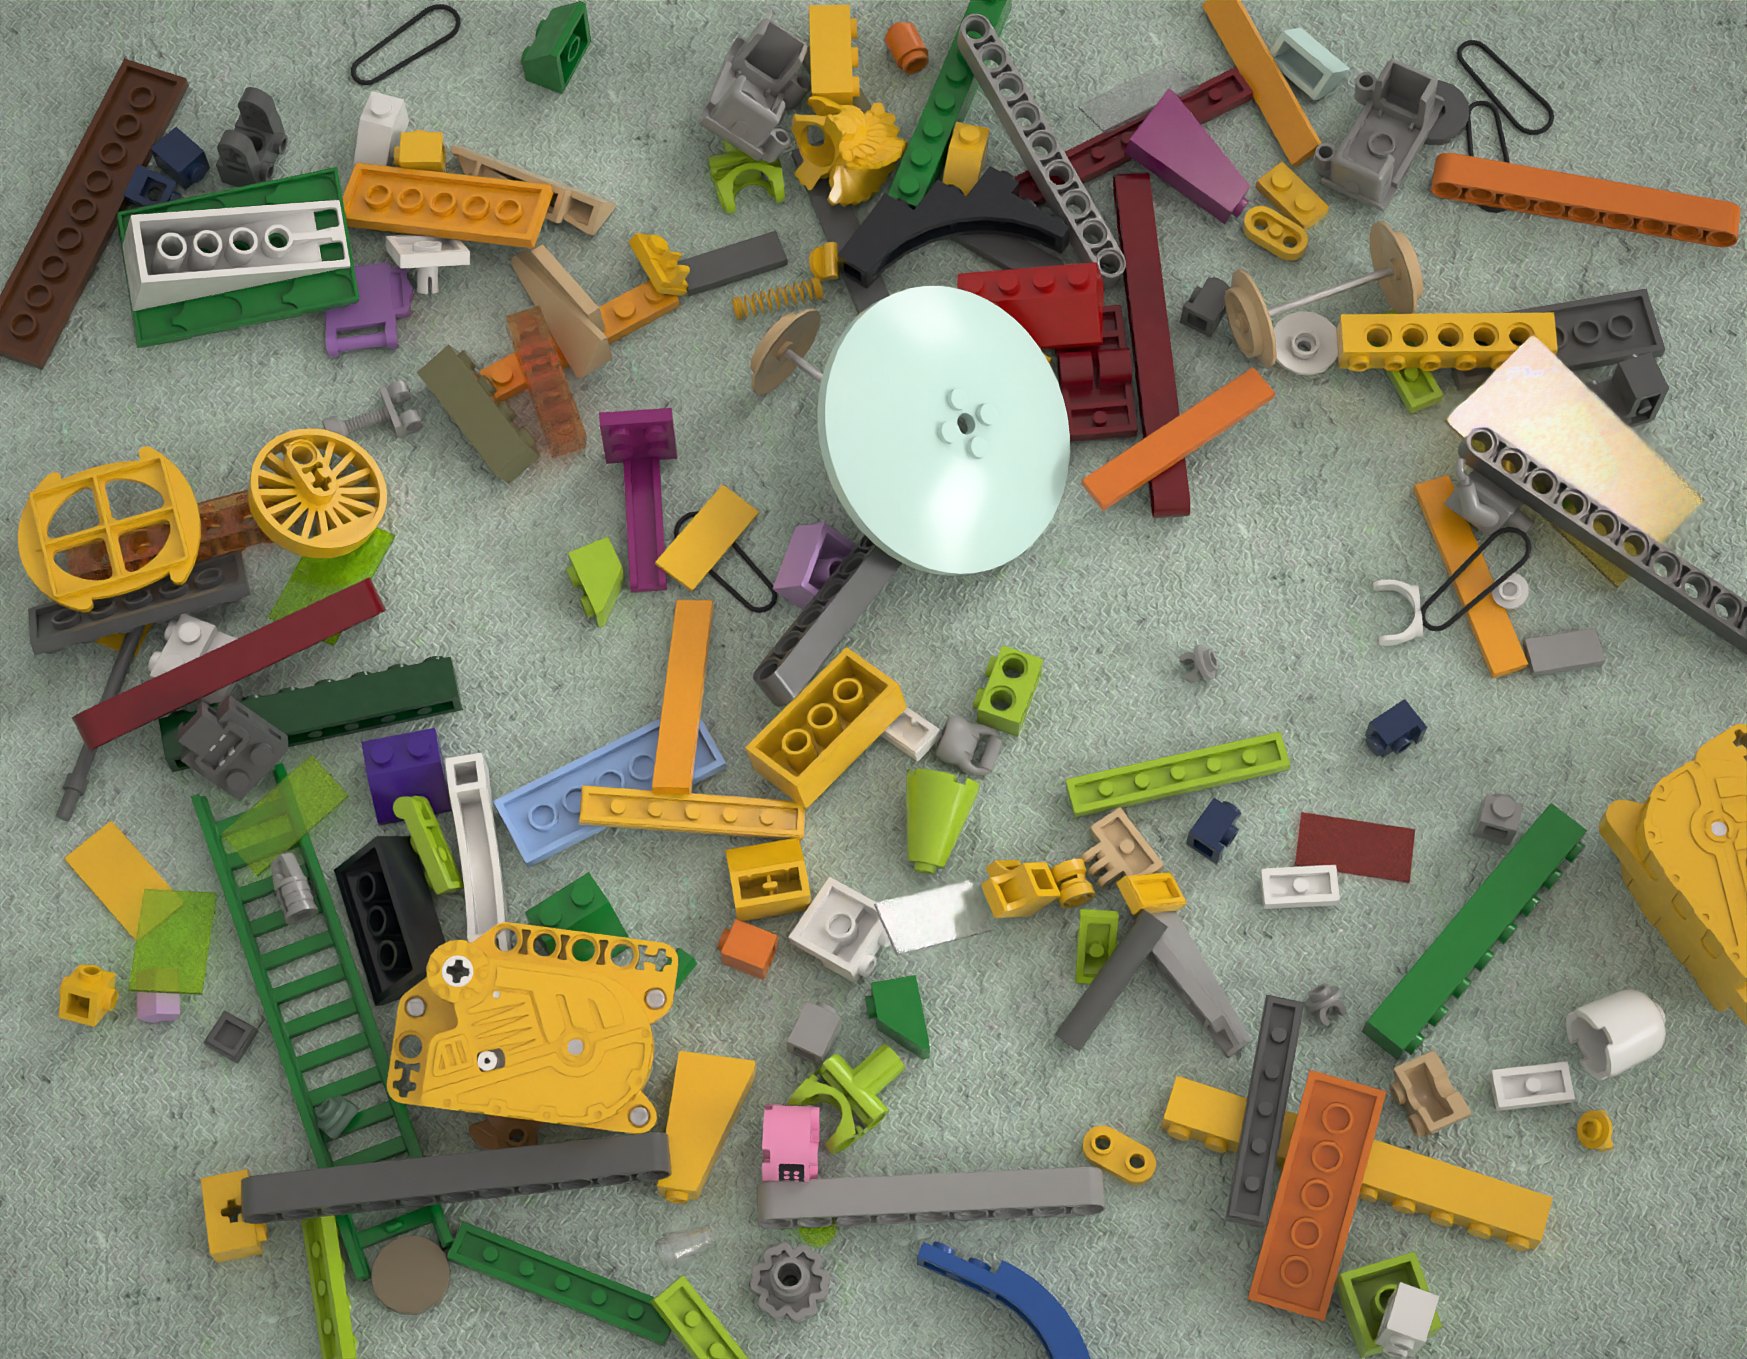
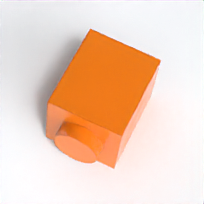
M735 919L731 930L724 929L717 949L721 950L722 964L764 980L779 947L778 935Z

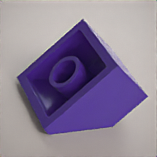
M435 728L361 742L367 779L379 826L405 821L398 818L393 811L395 800L403 796L426 797L435 815L452 811L441 744Z

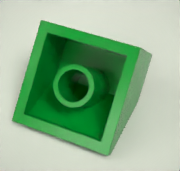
M581 1L552 8L546 20L542 19L540 21L531 47L527 46L524 49L521 57V65H523L526 81L563 94L591 43L586 3Z
M589 872L524 912L528 925L629 938L610 902ZM548 935L538 938L548 956L551 955L556 948L555 939ZM580 941L574 946L573 956L578 961H588L593 957L595 947L590 941ZM625 945L616 947L612 952L611 959L629 947Z

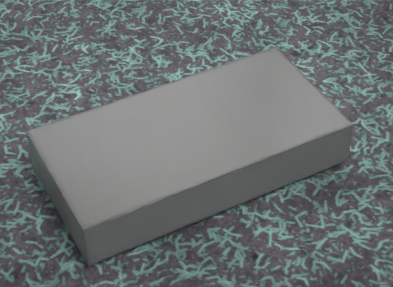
M1596 627L1527 638L1523 642L1532 677L1602 666L1605 662Z

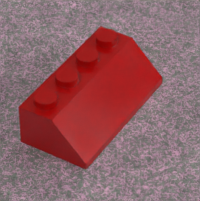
M1097 262L958 274L957 289L976 294L1003 309L1029 333L1041 350L1103 345L1104 283Z

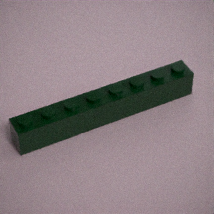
M432 656L426 658L422 663L413 665L395 664L388 667L385 671L375 673L368 671L357 672L350 678L338 681L324 679L310 687L300 689L297 687H287L279 690L277 694L267 696L249 695L239 701L288 736V747L463 710L451 657L444 658L442 656ZM222 702L212 703L209 706L217 711V707ZM179 710L170 713L168 717L159 718L164 756L172 772L191 768L181 761V746L183 744L178 742V726L182 722L187 724L197 711Z

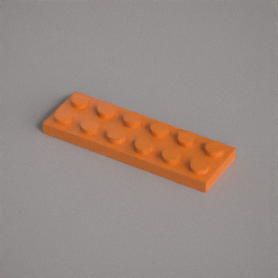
M1309 1069L1248 1299L1325 1321L1387 1091Z

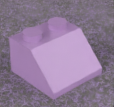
M825 522L796 526L773 590L797 607L805 609L855 547V544Z

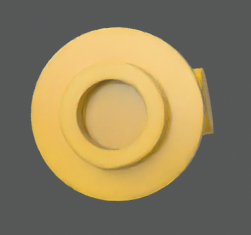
M824 243L823 246L814 248L809 255L810 270L821 281L839 278L837 243Z
M1590 1110L1585 1112L1577 1124V1136L1581 1144L1589 1149H1598L1599 1152L1614 1149L1611 1138L1612 1123L1606 1115V1110Z

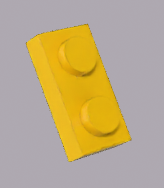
M1283 161L1256 182L1255 188L1286 218L1301 226L1305 231L1328 214L1329 206Z

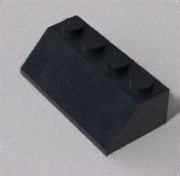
M376 836L334 869L375 1006H382L400 1000L406 992L427 977L426 967L430 955L438 946L446 943L419 855L411 845V836Z

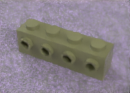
M448 345L417 373L493 473L509 484L541 457L533 446L537 441L524 426L519 428L514 422V419L517 417L514 410L504 400L501 402L497 400L494 396L497 389L485 375L480 377L474 369L478 364L466 350L459 352Z

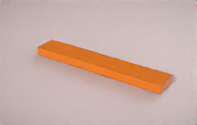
M1252 367L1082 479L1081 485L1102 511H1105L1274 399L1275 392L1256 369Z

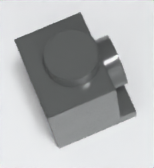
M1208 277L1203 287L1196 286L1189 301L1184 303L1180 323L1211 338L1226 314L1224 296L1225 291L1231 287L1219 278Z

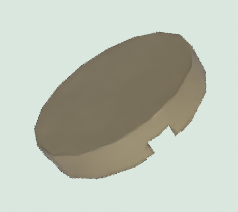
M406 1235L392 1240L380 1250L372 1266L371 1281L376 1296L388 1309L400 1315H418L433 1306L435 1307L443 1300L450 1286L451 1269L445 1253L435 1242L423 1236Z

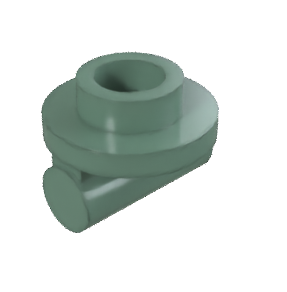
M341 1095L333 1099L329 1097L317 1110V1127L336 1140L360 1109Z

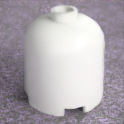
M1625 989L1577 1007L1574 1012L1567 1015L1566 1030L1570 1044L1572 1045L1577 1042L1584 1055V1058L1579 1060L1580 1064L1592 1077L1597 1080H1603L1608 1077H1614L1657 1054L1665 1042L1666 1032L1664 1023L1666 1018L1660 1005L1654 1003L1646 994L1639 990Z

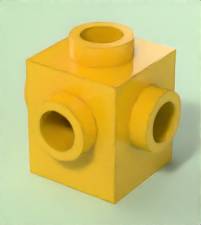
M80 964L70 976H65L61 982L58 1018L95 1027L108 1011H113L119 995L118 989H114L116 973L102 970L101 967L96 965Z

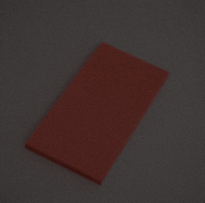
M1301 812L1295 866L1336 865L1337 872L1409 883L1415 829Z

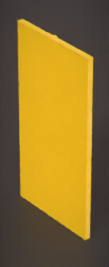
M112 820L64 858L137 943L142 941L160 925H163L167 919L185 906V903Z

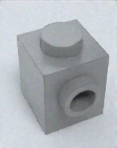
M806 1001L787 1039V1051L821 1066L825 1062L842 1027L841 1016L837 1015L838 1011L823 1002H817L815 1005Z

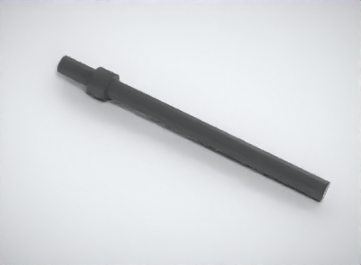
M145 625L136 627L133 631L126 633L99 703L119 695ZM85 743L83 744L73 772L67 774L62 787L65 793L56 813L58 819L69 822L79 796H84L89 780L86 778L98 747L88 751Z

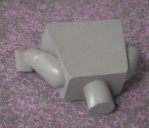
M1511 430L1499 432L1500 435L1513 444L1516 443L1515 436ZM1463 458L1458 459L1455 471L1460 482L1444 504L1488 536L1504 526L1519 528L1527 534L1535 522L1520 510L1524 503L1475 470L1470 474H1465L1464 463H1466V460ZM1502 460L1501 465L1503 469L1508 473H1512L1511 462ZM1514 533V534L1517 535L1520 539H1522V537H1521L1520 535H1518L1517 533Z

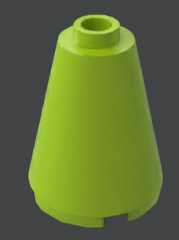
M916 768L915 772L907 769V861L914 864V871L935 875L936 869L945 868L979 793L980 784L966 778L965 785L958 783L955 774Z

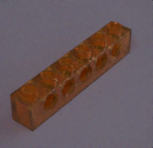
M265 485L259 486V489H274ZM248 490L197 503L201 519V540L195 562L240 549L243 551L248 546L259 543H275L260 529L256 521L248 525L242 524L245 519L253 517L248 503ZM282 502L264 503L267 509ZM286 514L275 518L281 525L287 519ZM160 522L120 535L119 544L127 571L134 572L139 570L158 555L171 531L168 522ZM221 527L215 534H206L211 528ZM98 540L65 550L72 576L87 580H106L112 576L110 562L101 563L108 556L104 541ZM150 546L146 552L136 553L141 547Z

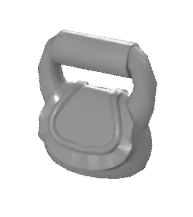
M958 715L950 716L942 730V737L938 741L935 751L936 757L948 765L957 766L972 776H986L992 773L1002 745L1000 735L989 726L971 723ZM980 735H987L989 738L977 768L970 761L974 757L973 753L977 741L980 740Z

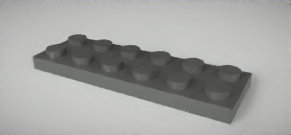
M1646 288L1503 312H1554L1558 351L1551 367L1540 370H1530L1527 367H1510L1506 370H1494L1491 367H1480L1467 371H1461L1456 368L1451 369L1457 391L1618 364L1621 359L1631 354H1638L1640 356L1652 352L1654 358L1661 357L1665 352V346ZM1444 341L1445 346H1453L1451 343ZM1475 341L1477 344L1481 346H1488V344L1483 341ZM1511 341L1513 344L1517 346H1524L1519 341Z
M240 549L195 562L189 577L183 585H175L169 574L141 589L114 597L93 600L94 607L89 612L74 611L54 601L28 608L30 645L34 655L42 653L53 654L61 651L64 647L74 644L93 643L100 637L110 634H124L133 631L136 627L149 623H164L172 617L181 614L200 613L210 606L238 602L243 597L251 595L242 551Z

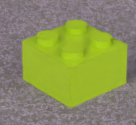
M1415 1251L1340 1273L1335 1281V1287L1360 1359L1383 1352L1384 1347L1375 1344L1388 1299L1400 1282L1430 1292ZM1435 1310L1427 1339L1435 1337L1442 1328L1437 1310Z

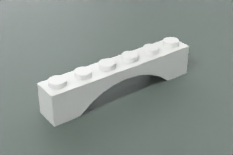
M482 753L445 759L449 795L462 866L467 916V939L470 943L474 942L493 926L501 922H508L489 771ZM505 930L497 936L496 945L501 951L512 950L509 930Z

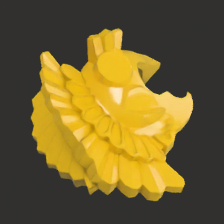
M820 96L809 97L806 104L815 110L816 115L794 114L792 117L791 129L804 160L794 172V175L799 179L800 184L805 185L808 190H812L820 178L825 179L829 177V184L832 189L827 200L832 206L838 203L843 207L850 203L856 206L861 201H868L871 195L873 196L878 193L880 186L886 182L889 173L895 170L896 162L903 158L902 155L907 150L908 142H905L903 138L897 137L900 128L894 125L896 121L895 115L886 113L881 102L873 103L870 110L863 114L860 108L853 105H840L835 101ZM810 125H817L823 131L824 143L822 145L812 146L809 143L807 132Z

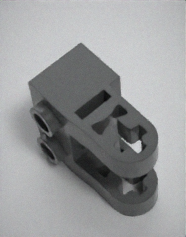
M247 87L238 102L240 115L235 124V129L225 130L217 146L220 157L216 167L221 181L235 187L271 181L274 174V163L278 155H282L285 152L288 143V136L285 134L272 97L263 90Z

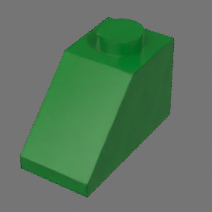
M916 975L872 982L871 995L865 996L868 1019L876 1018L877 1029L919 1058H930L929 1039Z

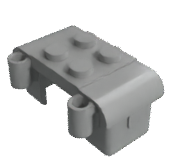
M769 19L761 20L747 39L738 36L724 59L698 124L754 160L759 161L763 159L766 162L773 163L791 141L789 134L785 130L775 128L781 119L785 106L791 109L795 108L811 89L810 81L805 76L796 74L807 52L806 43Z
M1391 59L1386 63L1378 79L1370 72L1360 73L1356 78L1354 97L1358 103L1364 105V108L1348 136L1344 137L1337 151L1330 143H1322L1315 150L1314 169L1318 174L1325 176V178L1321 179L1320 184L1384 212L1428 137L1443 107L1444 98L1436 95L1437 79L1395 59Z

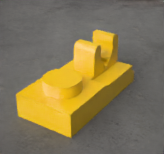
M635 233L628 243L657 293L684 296L688 287L685 278L690 273V268L686 265H677L682 254L670 251L668 243L662 236Z

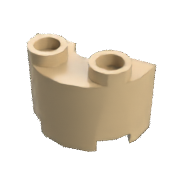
M1435 1050L1393 1068L1395 1082L1389 1084V1089L1396 1104L1399 1106L1404 1104L1409 1114L1407 1117L1409 1126L1416 1137L1433 1134L1471 1116L1472 1113L1460 1092H1456L1448 1078V1072Z

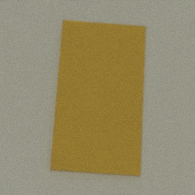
M1534 335L1521 345L1444 421L1462 439L1472 428L1477 426H1487L1661 544L1705 500ZM1471 440L1472 448L1475 451L1485 453V446L1482 442ZM1501 461V465L1506 472L1516 473L1515 467L1510 461ZM1532 481V487L1537 493L1546 494V489L1541 482ZM1562 501L1563 509L1568 514L1576 515L1574 505L1568 501ZM1544 518L1616 589L1630 576ZM1593 522L1595 532L1606 536L1605 526L1599 522ZM1623 543V548L1628 555H1637V551L1631 543Z

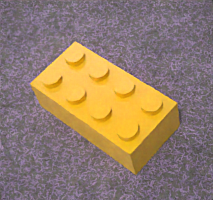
M846 647L745 747V750L754 770L807 809L907 708L900 685Z

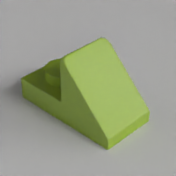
M1080 909L1079 929L1077 930L1075 983L1091 984L1116 949L1118 911Z

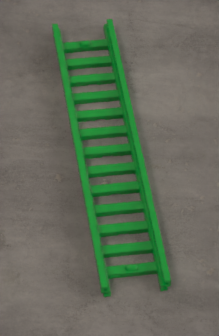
M284 764L276 765V769L273 770L281 799L215 822L206 796L200 797V794L191 796L318 1169L382 1162L406 1152L409 1159L424 1157L406 1105L394 1101L387 1091L390 1060ZM288 815L293 831L229 855L226 854L222 838ZM299 847L305 863L299 866L307 880L312 882L316 897H314L315 905L318 908V914H323L328 930L261 955L256 937L290 924L285 922L282 910L250 921L244 904L274 893L273 875L238 888L233 871ZM333 946L335 947L340 964L279 987H272L267 971L291 963L304 956L315 954ZM344 980L347 981L352 998L284 1022L279 1007L280 1004ZM353 1015H359L364 1032L301 1056H296L291 1042L292 1038ZM368 1048L371 1049L376 1063L375 1067L308 1091L302 1073ZM383 1083L389 1101L357 1112L338 1138L395 1117L401 1136L332 1161L327 1143L334 1139L317 1127L318 1117L314 1108L319 1107L329 1097L333 1099L338 1095L346 1096ZM441 1204L427 1205L358 1233L351 1214L335 1216L358 1281L362 1280L365 1282L370 1280L372 1275L363 1249L430 1223L433 1224L442 1251L450 1249L454 1241Z

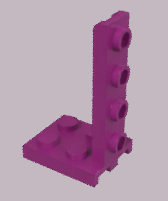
M672 408L600 412L599 422L606 464L623 463L631 593L667 590L666 572L655 565V562L665 551L660 460L677 459Z

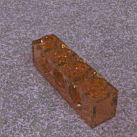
M540 305L507 315L506 331L552 458L586 448L587 435Z

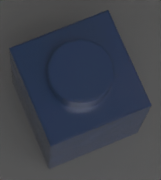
M177 127L173 128L151 147L157 166L184 190L188 189L193 183L201 181L210 169L204 150Z

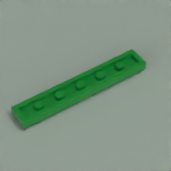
M462 1221L447 1255L448 1261L665 1347L672 1331L650 1303L654 1298L653 1296Z

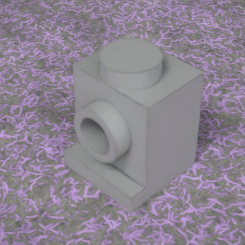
M1487 794L1485 799L1481 801L1473 836L1509 846L1517 832L1524 804L1515 802L1512 797L1505 794ZM1486 825H1487V826H1490V827L1497 828V829L1504 830L1505 832L1500 831V830H1496V829H1492V828H1489V827H1486Z

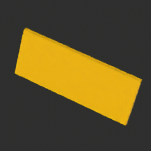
M722 484L656 560L655 565L692 592L755 519L759 511Z

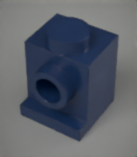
M139 164L123 195L129 203L140 207L179 200L181 198V194L176 192L178 189L176 181ZM153 189L160 190L162 192L161 198L155 201L149 198L150 191Z
M1404 699L1369 722L1365 733V740L1371 752L1383 758L1392 751L1396 755L1403 752L1413 741L1415 744L1421 742L1428 727Z
M1213 798L1189 831L1186 845L1217 865L1221 860L1224 846L1228 848L1239 832V829L1235 826L1238 818L1241 816L1240 810L1230 802H1220Z

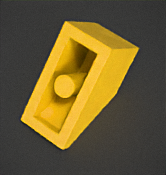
M956 122L942 182L946 185L953 184L957 186L965 196L969 194L982 176L987 158L990 128Z

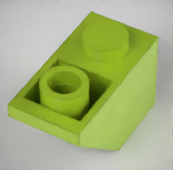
M608 536L568 552L570 566L565 568L573 588L577 586L581 588L584 596L579 598L586 617L594 616L598 627L606 625L625 581L622 565Z

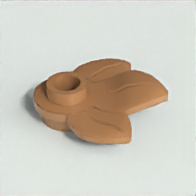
M487 1115L488 1119L470 1125L469 1133L473 1141L483 1150L537 1145L538 1137L536 1133L544 1122ZM516 1135L524 1136L520 1142L511 1141Z

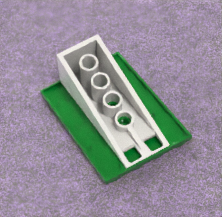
M337 167L117 212L116 218L137 348L188 340L196 336L236 330L243 326L347 307L350 304L358 303L360 299Z

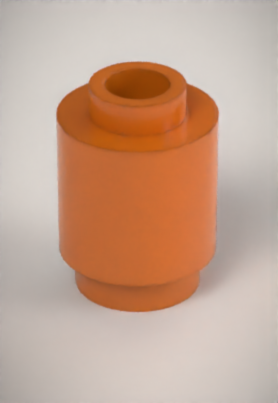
M908 22L893 24L888 29L884 41L898 68L904 70L906 74H914L921 71L929 62L927 57L928 50L915 25Z

